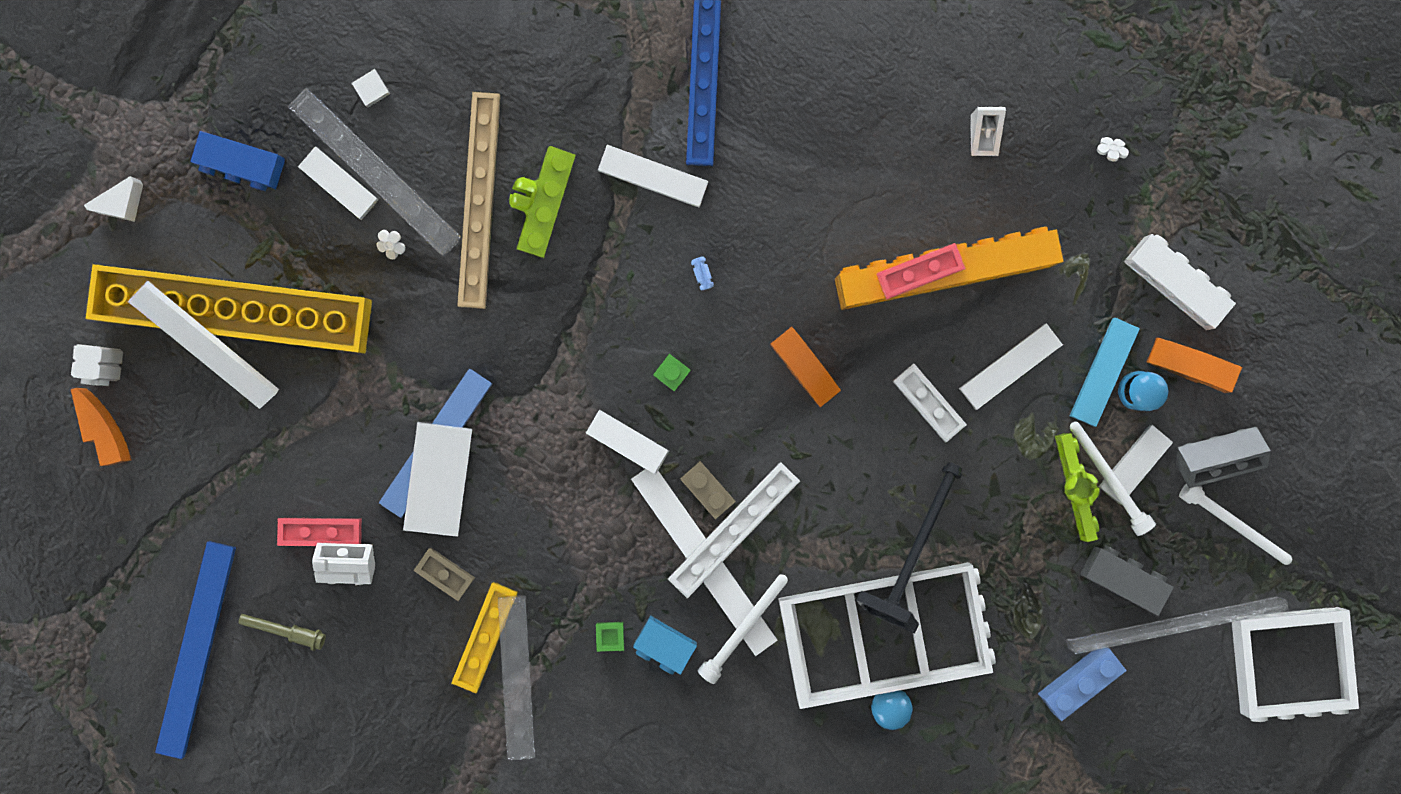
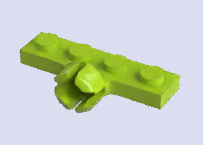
M549 146L539 178L533 181L521 177L515 181L512 189L526 194L524 196L514 193L510 194L509 204L512 208L521 210L526 214L517 250L544 258L576 155Z
M1072 433L1056 435L1055 440L1066 480L1065 493L1067 498L1071 500L1080 540L1085 542L1098 540L1096 532H1099L1098 521L1095 516L1092 517L1090 506L1093 505L1100 492V487H1097L1096 484L1098 480L1092 474L1085 472L1084 466L1079 464L1077 453L1080 452L1077 439L1072 437Z

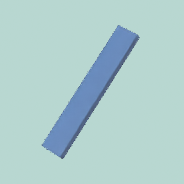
M469 368L432 424L463 428L493 383ZM413 453L379 501V504L400 518L406 513Z

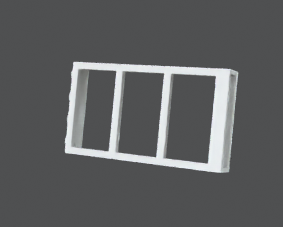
M963 563L912 573L904 591L908 611L912 612L914 618L919 623L915 634L913 633L920 673L870 682L854 593L894 586L898 576L778 598L799 708L803 709L993 673L992 665L996 661L993 649L988 648L987 638H990L991 635L988 622H984L982 611H985V602L983 596L978 595L977 585L980 584L978 569H974L970 563ZM962 573L979 662L929 671L913 582ZM845 595L861 684L811 693L795 604Z

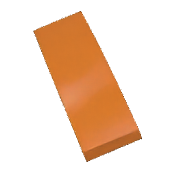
M790 327L770 344L819 407L823 406L841 391L793 327Z
M1156 338L1146 362L1224 393H1232L1242 369L1241 366L1161 338Z
M87 388L71 389L83 442L95 443L100 466H110L131 461L125 439L110 412Z

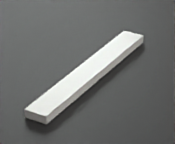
M645 469L631 480L682 553L688 558L706 538L658 471L656 474H653ZM722 562L704 581V584L737 629L754 606ZM761 616L743 638L755 656L778 641Z

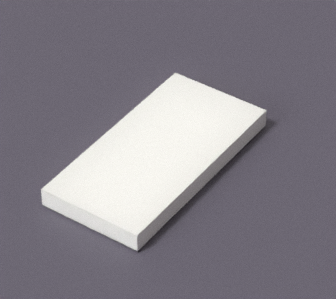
M417 422L403 530L458 536L472 429Z

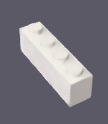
M1151 234L1144 237L1124 263L1205 330L1215 329L1236 304L1230 299V293L1222 287H1216L1209 282L1210 277L1205 272L1191 267L1188 264L1189 260L1183 254L1175 253L1168 248V242L1161 236Z

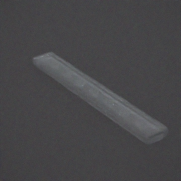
M307 87L289 104L288 107L443 257L462 239L439 214Z
M1271 597L1068 639L1067 645L1069 650L1078 654L1287 611L1289 608L1286 599Z

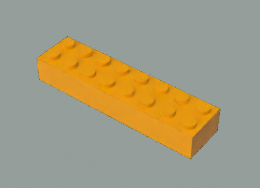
M1047 226L1032 229L1031 232L1025 233V236L1022 237L1020 232L1004 235L1003 238H999L997 242H994V238L982 239L972 244L973 247L968 248L967 243L957 244L956 246L965 270L887 300L876 274L915 259L913 254L899 256L890 264H887L886 260L871 262L865 269H860L859 265L843 268L835 278L841 310L1053 267L1064 262L1057 229L1048 231ZM933 249V250L925 251V252H923L924 254H921V255H919V256H923V255H925V254L931 253V252L936 251V250H938V249Z

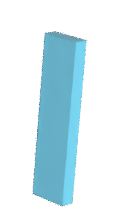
M1112 318L1069 416L1093 427L1097 426L1140 328L1120 319Z

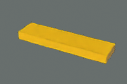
M495 582L491 584L451 684L474 693L478 692L517 596V591Z

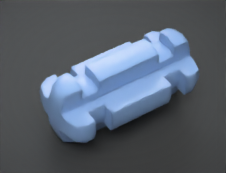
M704 257L695 258L691 262L695 267L693 270L697 282L701 284L699 286L701 290H707L714 285L710 280L712 277L708 265L704 263L706 261Z

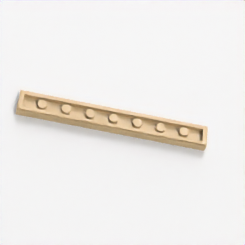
M472 92L458 307L486 309L500 111V94Z

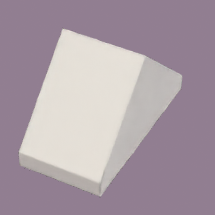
M977 107L971 114V156L999 155L1006 112L1005 107Z
M130 176L84 206L87 210L135 222L143 184L140 180Z

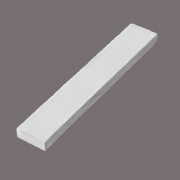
M149 281L128 301L259 409L278 392L279 389Z
M780 462L676 569L668 580L688 598L800 480Z

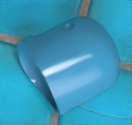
M1144 371L1130 372L1122 378L1118 386V395L1124 406L1137 411H1152L1160 408L1167 400L1169 392L1167 383L1160 375ZM1138 375L1130 384L1129 394L1133 404H1130L1125 398V385L1131 377Z

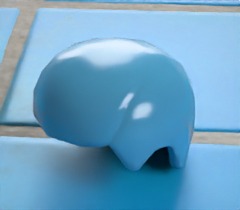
M899 690L875 695L871 710L877 724L885 729L896 730L903 728L910 721L913 707L906 693Z

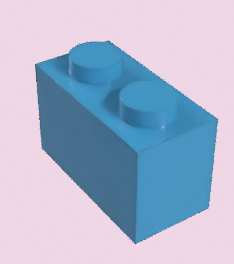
M650 615L633 648L637 649L636 654L647 661H650L652 658L661 663L659 667L667 673L673 675L674 672H677L681 675L697 647V642Z

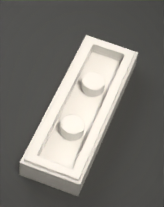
M316 146L298 166L360 220L365 217L379 200Z
M912 364L893 380L894 384L944 442H948L967 425L915 364Z
M601 410L598 411L586 434L653 474L658 472L669 453V450Z
M1153 425L1148 426L1112 470L1129 495L1173 443ZM1104 479L1098 487L1118 504H1122Z

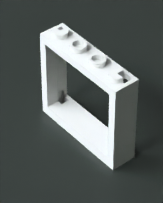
M1333 607L1231 617L1241 714L1250 718L1253 722H1264L1268 720V717L1277 716L1278 719H1294L1295 714L1319 717L1322 716V712L1331 711L1332 714H1348L1350 709H1359L1349 610ZM1334 623L1341 699L1257 706L1250 631Z

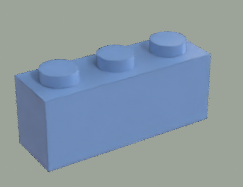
M1100 644L1041 690L1038 695L1051 712L1063 721L1126 672V669L1109 648Z

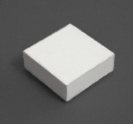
M375 69L352 83L367 108L390 94Z

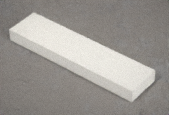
M609 145L606 146L598 171L696 207H700L708 185L707 180Z
M1046 323L959 389L973 408L977 410L1063 344Z

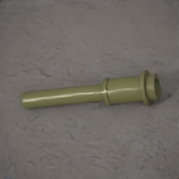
M241 614L238 622L244 626L286 637L289 642L308 646L312 651L316 649L321 650L326 639V634H323L319 629L312 631L297 625L288 627L246 614Z

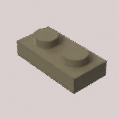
M701 461L680 478L715 520L736 502Z
M432 548L427 550L414 569L417 574L457 601L462 598L475 577Z

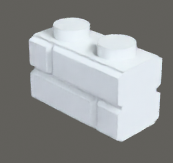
M77 344L74 346L73 359H75V362L72 363L71 375L74 378H81V384L109 386V381L120 380L121 367H119V364H122L123 351L121 349Z
M317 543L312 561L316 582L328 584H371L375 570L373 545Z

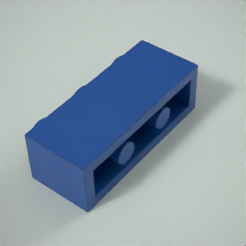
M200 131L190 162L199 166L198 171L214 176L215 172L225 174L224 179L238 184H240L241 179L251 182L250 187L266 192L267 187L276 190L285 159L275 153Z

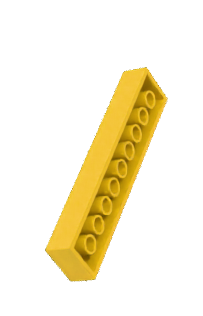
M92 265L86 319L160 328L128 302L149 281L213 335L366 353L372 300L367 298Z

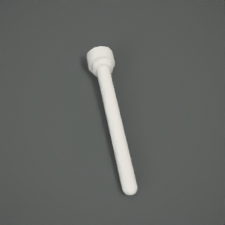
M1072 422L1070 430L1131 516V528L1136 535L1140 536L1150 531L1156 525L1151 516L1146 515L1145 512H1140L1078 422Z
M1187 484L1184 485L1179 497L1188 504L1201 505L1283 564L1288 565L1292 562V557L1205 496L1201 485L1189 488Z
M779 575L714 659H709L708 662H704L701 665L698 673L705 680L715 684L720 678L721 666L786 585L788 579L785 575Z

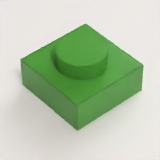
M669 354L653 375L675 392L691 370Z
M624 622L596 623L597 652L624 651Z

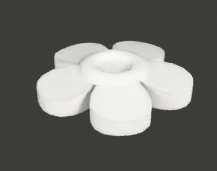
M1109 137L1102 138L1101 144L1097 147L1098 153L1101 155L1107 154V159L1110 161H1117L1119 157L1126 158L1129 153L1124 148L1125 143L1120 139H1115L1113 142Z
M382 230L378 233L380 241L377 242V248L380 252L386 251V256L389 259H396L398 254L405 252V245L398 242L401 239L398 232L392 231L388 233V231Z

